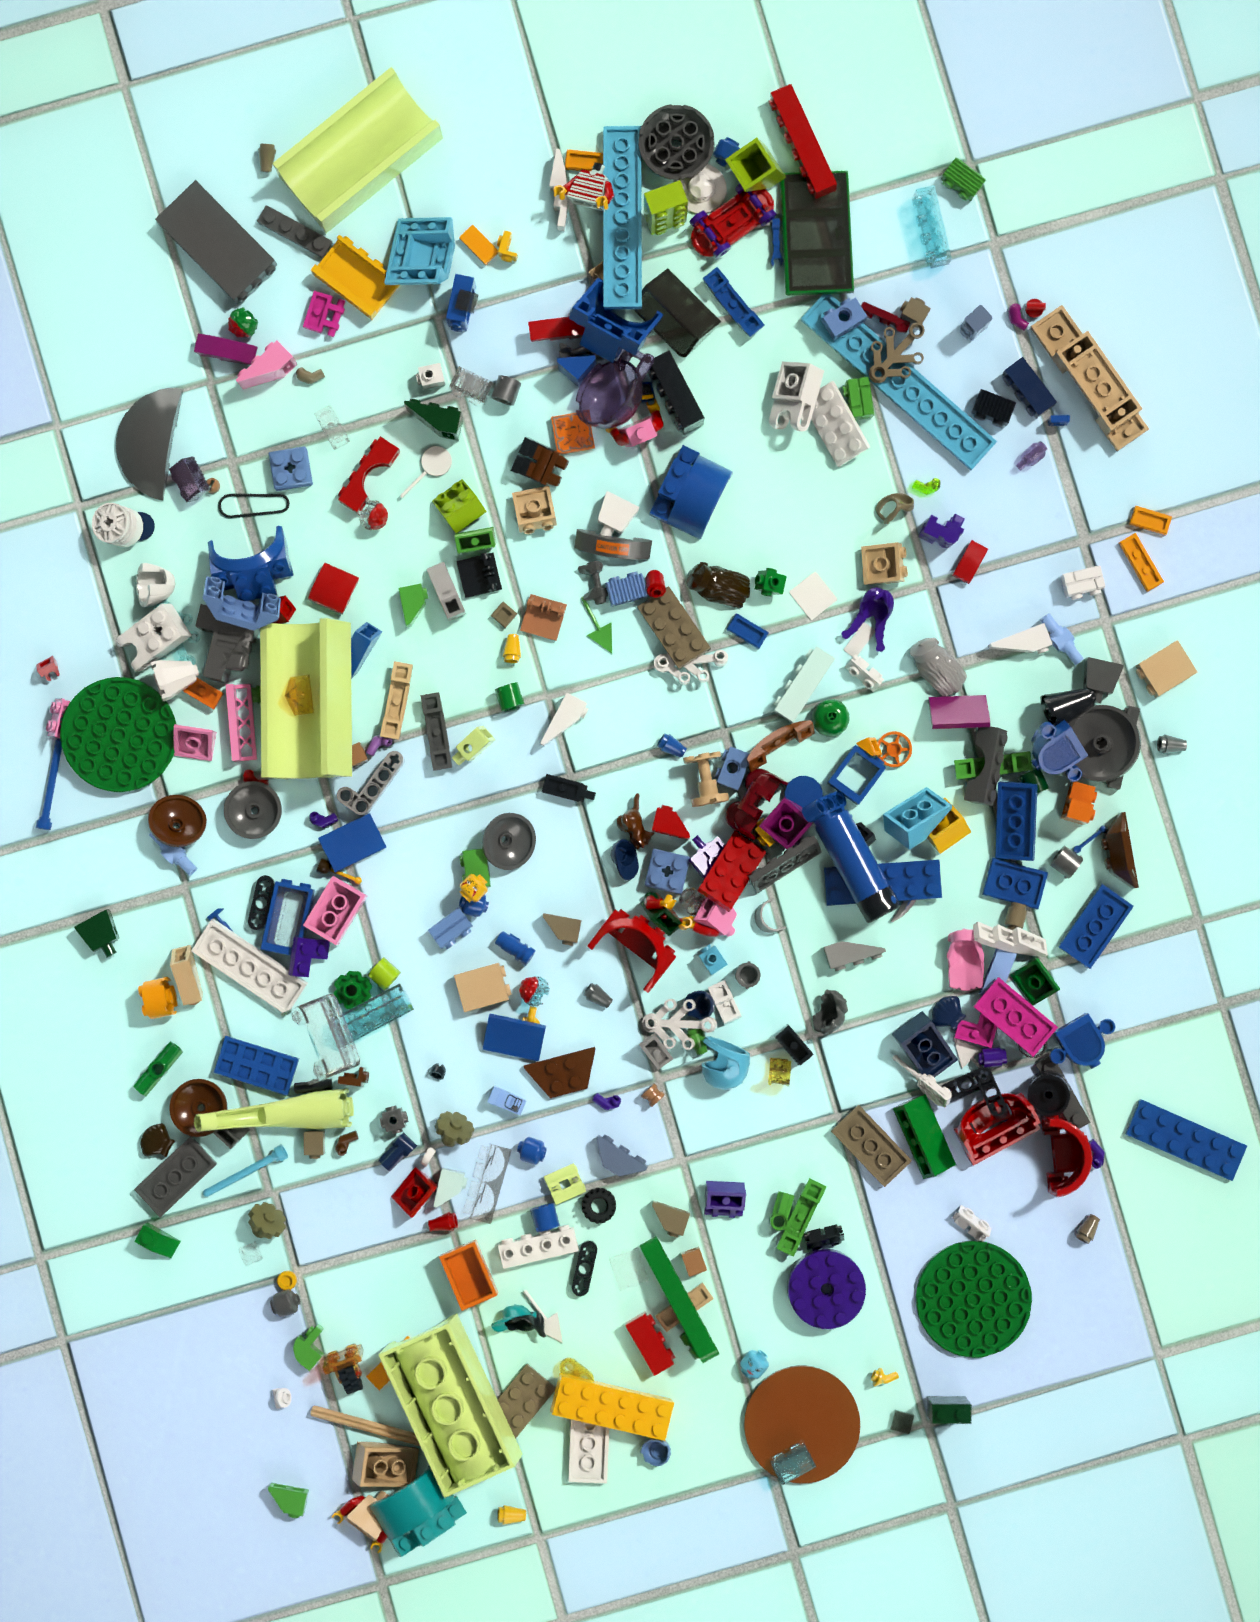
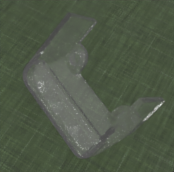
M329 993L281 1013L282 1017L292 1014L293 1021L300 1026L305 1024L319 1061L314 1063L313 1073L317 1078L309 1081L308 1085L359 1066V1053L338 1000L333 994Z

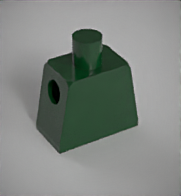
M106 909L74 926L75 930L93 952L102 949L106 958L117 953L112 943L120 939L110 909Z

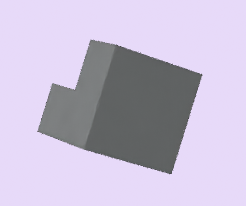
M250 1129L215 1130L213 1134L232 1149Z

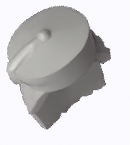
M924 638L916 642L909 652L915 660L919 674L942 697L958 693L967 679L966 672L946 649L938 645L939 641L936 638Z

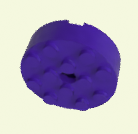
M823 1248L806 1253L796 1262L789 1273L787 1293L795 1313L804 1322L820 1329H835L848 1324L859 1314L866 1297V1284L861 1270L849 1256L835 1249ZM826 1283L830 1284L831 1290L828 1293H823L821 1286Z

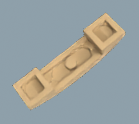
M394 661L380 737L396 740L400 738L413 664Z

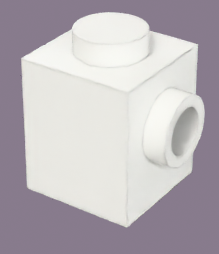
M440 363L418 367L419 373L416 374L418 385H422L423 390L445 385Z

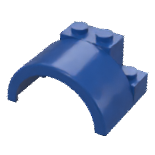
M597 278L572 307L569 319L585 327L580 345L613 363L620 355L622 349L636 356L644 346L648 335L662 319L663 314L657 311L652 319L636 323L623 319L613 310H604L603 280Z
M682 445L677 458H674L658 491V497L649 515L697 539H702L712 513L728 481L731 479L733 471L700 456L699 452ZM671 502L674 503L672 510L670 509Z

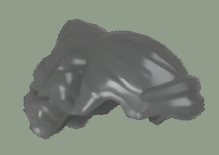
M827 989L821 996L822 1004L820 1011L813 1015L814 1030L824 1035H829L836 1031L844 1023L845 1014L848 1012L847 1000L844 999L843 995L839 991Z

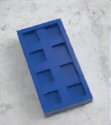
M226 1035L214 1073L288 1096L300 1058Z

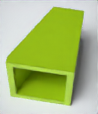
M757 137L725 159L745 192L772 188L786 178L768 147Z

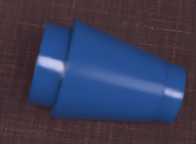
M664 733L657 744L661 751L680 758L683 757L687 750L671 734L667 735Z

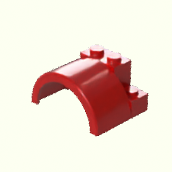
M1041 1115L1042 1134L1050 1135L1054 1168V1172L1046 1173L1048 1192L1055 1197H1063L1076 1191L1087 1179L1092 1166L1091 1147L1087 1135H1084V1132L1075 1125L1062 1120V1118H1059V1115L1052 1117ZM1065 1129L1067 1132L1060 1133V1130ZM1073 1172L1069 1178L1064 1176V1173Z

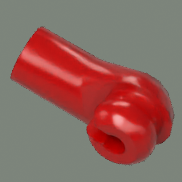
M250 769L244 771L242 776L244 782L256 781L269 786V780H258Z

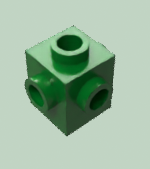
M773 568L758 571L754 581V589L761 591V595L764 596L783 595L787 576L778 574L777 570Z

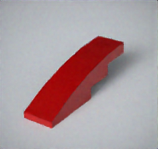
M569 317L528 322L531 342L548 339L553 341L569 338V340L582 338L585 327L570 320Z

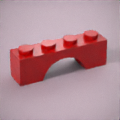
M381 436L378 440L374 439L370 445L371 451L368 455H364L359 462L361 466L357 472L354 470L348 479L350 481L347 487L343 486L338 493L339 502L358 515L369 501L364 489L367 475L378 467L391 468L401 453L398 447Z

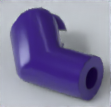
M597 1093L592 1099L593 1102L604 1110L618 1108L621 1104V1098L618 1095L604 1098Z

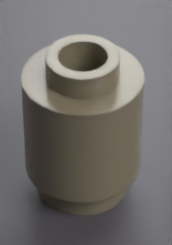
M1016 902L1011 903L1004 922L1008 929L1013 930L1016 927L1023 929L1027 915L1026 905Z

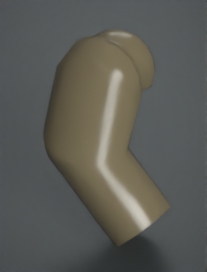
M302 367L296 370L297 378L307 384H313L325 377L322 369L313 373Z

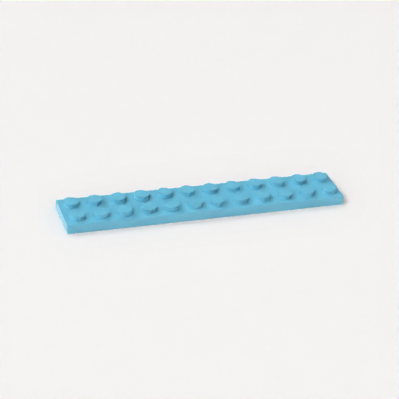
M823 294L805 313L801 321L864 377H869V370L874 365L871 345L874 341L882 343L883 348L880 353L881 362L883 363L887 359L886 343L864 323L838 339L833 340L823 325L822 319L824 313L829 309L834 308L836 310L839 308L840 302L831 294ZM846 314L839 315L841 321L849 320ZM878 344L873 345V348L875 350H879L880 346ZM893 363L888 368L901 369L904 366L909 367L911 375L907 379L887 377L882 383H874L869 378V381L971 471L997 443L989 433L909 363ZM902 370L903 375L909 374L907 370ZM880 371L875 372L876 377L882 376Z

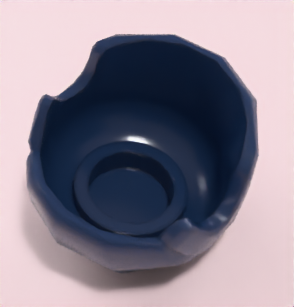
M694 991L689 993L684 1001L692 999L696 1004L695 1009L687 1013L689 1017L703 1020L710 1017L714 1012L715 1001L710 993L706 991ZM687 1002V1008H692L691 1002Z

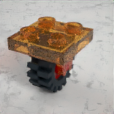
M354 1343L346 1346L343 1351H332L324 1359L323 1371L325 1375L335 1372L339 1384H342L348 1395L363 1389L362 1371L359 1366L364 1353L362 1344L356 1345Z

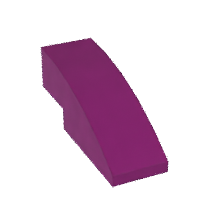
M198 333L194 352L200 356L217 358L221 361L251 365V361L256 357L258 347L235 340Z

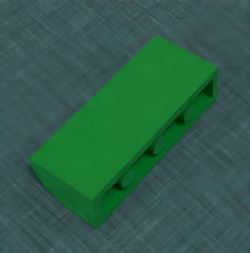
M926 1094L912 1098L892 1108L923 1179L935 1177L956 1165Z

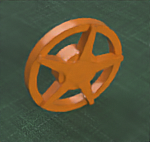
M892 731L884 734L879 739L878 745L880 746L882 742L887 747V753L882 757L878 756L884 762V765L900 767L910 759L912 744L903 733ZM889 735H897L895 742L888 743L883 739ZM900 736L907 741L909 748H902L898 743ZM909 751L907 758L900 763L899 755L901 752ZM888 756L894 757L897 764L887 763L883 759Z

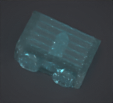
M800 1443L794 1444L787 1453L783 1454V1452H780L772 1457L771 1466L782 1485L816 1467L805 1443L802 1445Z

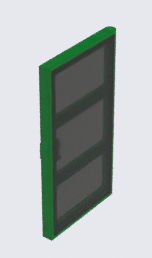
M832 171L837 182V189L818 199H815L813 194H809L806 186L808 182L805 177L802 178L800 172L784 173L786 178L780 181L785 295L854 293L848 171Z

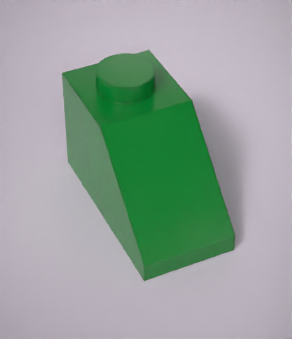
M147 1222L143 1225L134 1242L152 1252L172 1258L181 1240Z

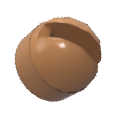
M209 478L205 481L204 487L207 492L215 494L220 490V483L215 478ZM214 481L211 490L208 489L211 482Z

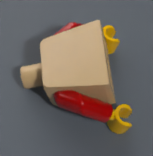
M381 1490L376 1498L371 1495L366 1497L360 1495L350 1499L340 1510L332 1515V1518L335 1515L340 1517V1521L337 1524L346 1520L372 1540L370 1549L374 1545H378L377 1553H380L387 1536L370 1509V1505L389 1495Z

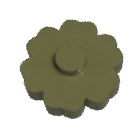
M446 1111L441 1113L435 1124L436 1133L441 1135L442 1143L448 1147L468 1143L475 1130L473 1123L467 1121V1117L459 1112L452 1114Z
M263 1202L261 1205L255 1204L248 1213L250 1217L248 1223L251 1226L252 1233L258 1238L272 1239L273 1236L279 1237L286 1229L284 1224L286 1218L283 1212L276 1210L273 1204Z

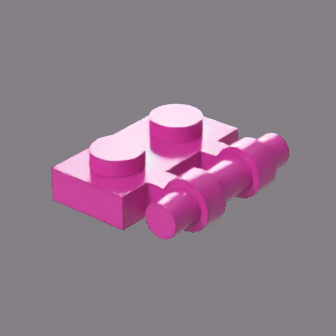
M314 291L303 328L322 334L323 328L327 327L329 328L327 335L334 337L340 327V317L345 311V300L338 299L337 305L331 304L333 300L331 295ZM329 310L334 312L332 321L326 320Z

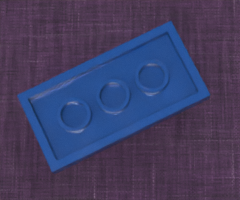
M998 782L995 858L1024 861L1035 860L1038 784Z
M1101 884L1058 948L1091 969L1134 906Z

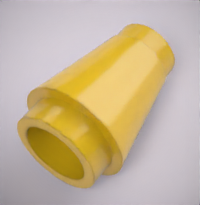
M508 634L502 655L504 662L519 663L521 658L519 635Z
M506 1505L498 1507V1523L505 1525L526 1521V1509Z

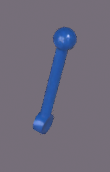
M1101 826L1099 828V831H1097L1095 834H1093L1079 846H1075L1073 848V851L1075 853H1080L1081 849L1085 845H1087L1101 833H1105L1107 831V828L1105 826Z

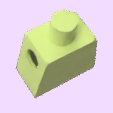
M478 726L456 746L458 752L452 759L459 766L465 760L472 761L496 739L484 726ZM469 745L472 746V751L469 750Z

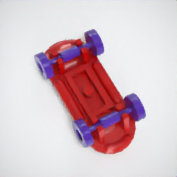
M739 183L735 188L738 194L709 215L704 210L696 214L689 221L692 227H694L691 234V243L694 250L702 256H715L718 259L731 249V245L760 224L761 226L768 224L777 216L774 211V200L771 194L765 189L745 192Z

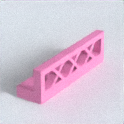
M225 684L232 761L257 760L251 684ZM247 688V697L242 702L237 698L236 689ZM242 706L249 710V715L245 720L238 716V711ZM244 725L250 728L251 731L246 740L240 736V730ZM246 743L252 748L253 756L242 757L241 749Z

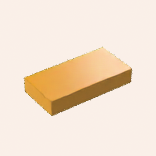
M567 149L565 170L592 171L594 163L603 165V153Z
M473 224L459 237L485 266L498 254L497 248Z
M1134 506L1129 525L1166 536L1172 516Z

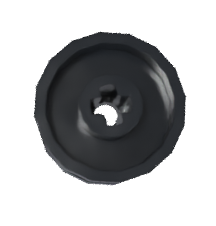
M1053 1070L1041 1071L1031 1079L1027 1092L1028 1101L1034 1107L1036 1113L1045 1117L1057 1116L1063 1113L1068 1107L1071 1095L1067 1079L1059 1072ZM1046 1092H1052V1096H1049Z

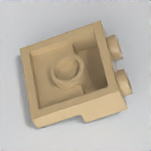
M549 485L512 493L520 533L532 534L537 529L549 531L554 526H557Z
M895 542L861 547L864 585L905 582L904 577L908 576L907 566H904L903 558H906L907 553L906 548L902 547L901 543Z

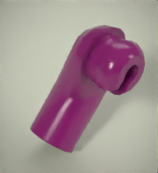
M1014 303L1008 309L1009 321L1025 331L1029 322L1021 318V306Z

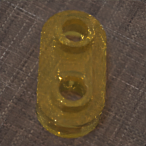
M567 1357L561 1361L560 1373L577 1377L587 1376L589 1380L594 1381L593 1373L574 1358ZM572 1364L573 1369L567 1370L565 1366Z

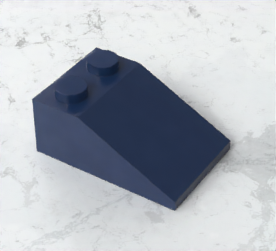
M923 1011L892 1033L899 1046L922 1075L925 1073L935 1078L958 1060L934 1023Z

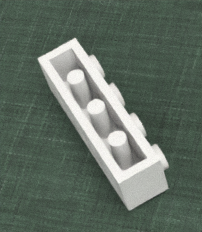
M569 1224L559 1226L556 1231L546 1230L539 1232V1235L532 1236L531 1233L524 1234L518 1240H513V1238L501 1240L502 1243L498 1245L503 1269L579 1251L574 1226L570 1227Z

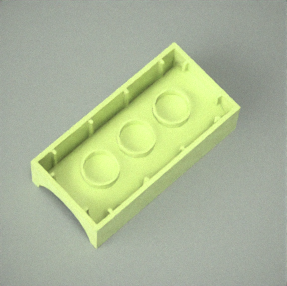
M390 67L273 162V166L279 178L327 234L443 139L440 124L436 119L432 120L425 114L407 92L395 70Z
M320 618L319 623H270L261 627V777L286 780L352 777L351 623Z
M457 1313L414 1337L401 1342L393 1341L389 1343L378 1354L444 1498L516 1466L522 1456L521 1449Z

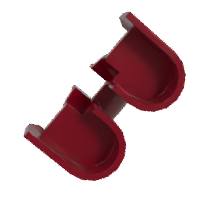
M762 768L749 772L745 779V788L747 790L741 801L730 804L725 812L727 824L732 829L754 841L755 837L751 834V831L763 814V811L756 806L761 798L770 802L780 783L787 786L788 782Z

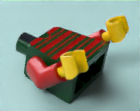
M650 891L645 894V900L642 901L641 905L656 926L668 936L677 931L680 924L687 926V923L682 921V918H679L672 909L677 901L672 899V895L667 894L665 899H663L657 892ZM689 916V918H691V920H692V923L695 924V923H696V922L694 921V918H695V917Z

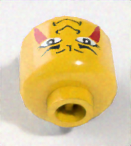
M470 874L460 884L461 890L459 892L469 903L471 901L478 902L488 892L486 887L488 882L480 874L478 876Z

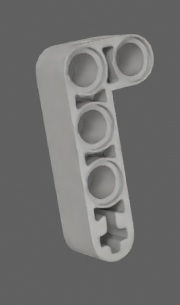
M398 751L389 752L359 794L349 787H342L337 792L338 801L360 816L367 815L404 765V756ZM398 755V760L400 762L398 764L394 763L392 765V768L395 769L392 772L389 768L385 767V765L388 764L390 766L393 762L391 760V757H397ZM386 770L389 773V778L382 781L379 778V774ZM371 786H376L378 789L377 795L370 796L368 789ZM344 791H350L351 798L348 801H343L341 798ZM359 802L366 803L367 808L364 812L357 810Z

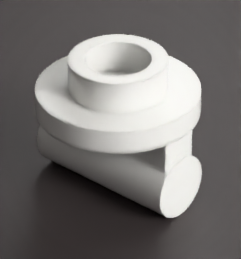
M287 1388L272 1389L276 1409L288 1407L292 1399L290 1391Z

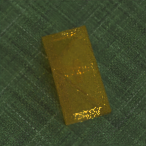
M310 675L290 677L285 697L295 716L314 713Z

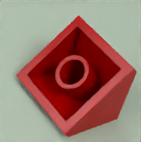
M415 1167L391 1197L413 1218L436 1190L438 1184Z

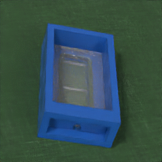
M281 878V882H275L261 949L291 956L294 937L305 938L307 928L303 924L311 912L315 889H311V885L300 883V886L292 885L293 881Z

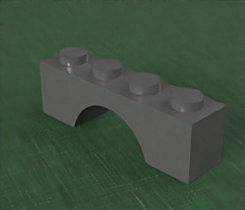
M991 726L978 728L975 744L984 753L985 765L979 776L967 781L965 801L993 806V802L996 799L997 782L1000 779V767L1004 760L1003 752L1008 740V731Z

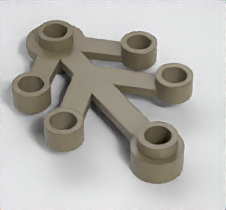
M916 322L910 326L909 334L895 350L894 328L887 327L884 330L883 336L886 338L887 359L883 363L881 362L880 353L883 348L882 343L879 341L872 343L871 351L873 352L874 365L869 370L871 381L882 383L887 377L907 379L911 375L909 367L904 366L901 369L888 368L893 363L913 362L915 365H920L923 362L924 356L920 352L901 355L914 339H920L923 336L925 328L921 323ZM918 329L920 334L915 335L913 330ZM886 331H892L893 335L887 336ZM878 344L880 349L875 350L873 345ZM917 355L921 357L919 362L914 359ZM902 370H907L909 374L903 375ZM880 371L882 376L876 377L875 372Z

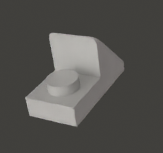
M655 1033L639 1044L658 1070L674 1059Z

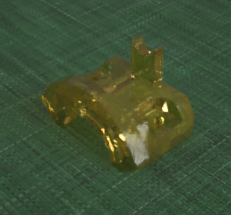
M770 1058L768 1085L776 1083L790 1087L792 1061Z

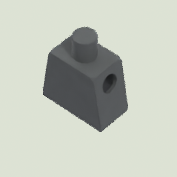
M1091 657L1085 658L1083 688H1088L1089 691L1093 690L1096 696L1094 703L1101 704L1103 694H1113L1124 665Z

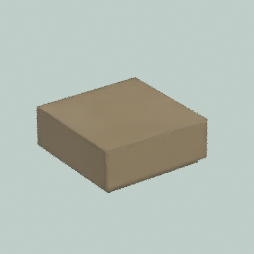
M502 602L492 613L491 617L506 629L518 613L505 602Z

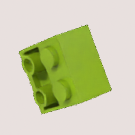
M463 479L454 483L452 487L440 493L432 500L455 533H458L487 512L478 497Z

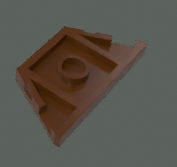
M594 1046L523 1065V1067L549 1098L588 1089L596 1048Z

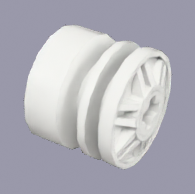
M105 503L95 511L92 517V529L95 536L103 542L119 547H129L140 539L143 532V522L137 511L116 503Z

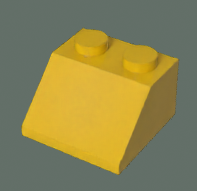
M952 805V809L929 834L927 839L941 854L970 834L971 830L964 817Z

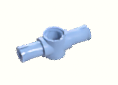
M1050 613L1040 619L1042 623H1045L1047 630L1050 632V639L1055 649L1059 652H1065L1074 665L1080 663L1084 658L1074 646L1075 643L1073 641L1075 638L1066 627L1059 626Z
M152 833L149 834L160 846L161 855L172 865H179L189 876L198 869L188 859L184 847L168 846L157 840Z

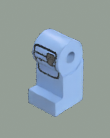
M495 1085L488 1103L521 1115L526 1100Z

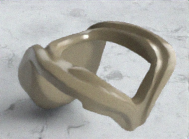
M903 493L890 494L883 497L877 503L875 511L884 521V524H889L901 509L906 512L912 511L914 509V500ZM889 501H894L896 508L885 518L880 513L881 509Z

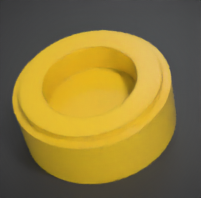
M289 1270L281 1272L277 1278V1284L282 1290H291L297 1283L295 1273Z

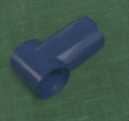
M404 1132L378 1160L389 1172L418 1146Z

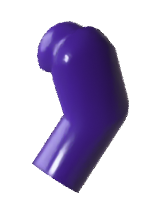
M311 812L309 815L310 822L320 828H325L339 821L335 813L326 817L318 814V812Z
M1091 1139L1089 1144L1092 1151V1167L1099 1169L1104 1163L1105 1152L1094 1139Z

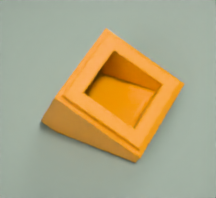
M867 737L856 743L871 756L882 755L875 737Z

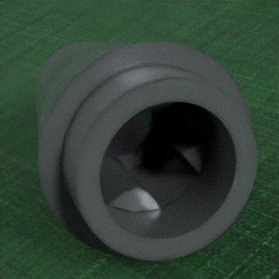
M590 983L583 994L586 1000L606 1009L613 1001L598 984Z

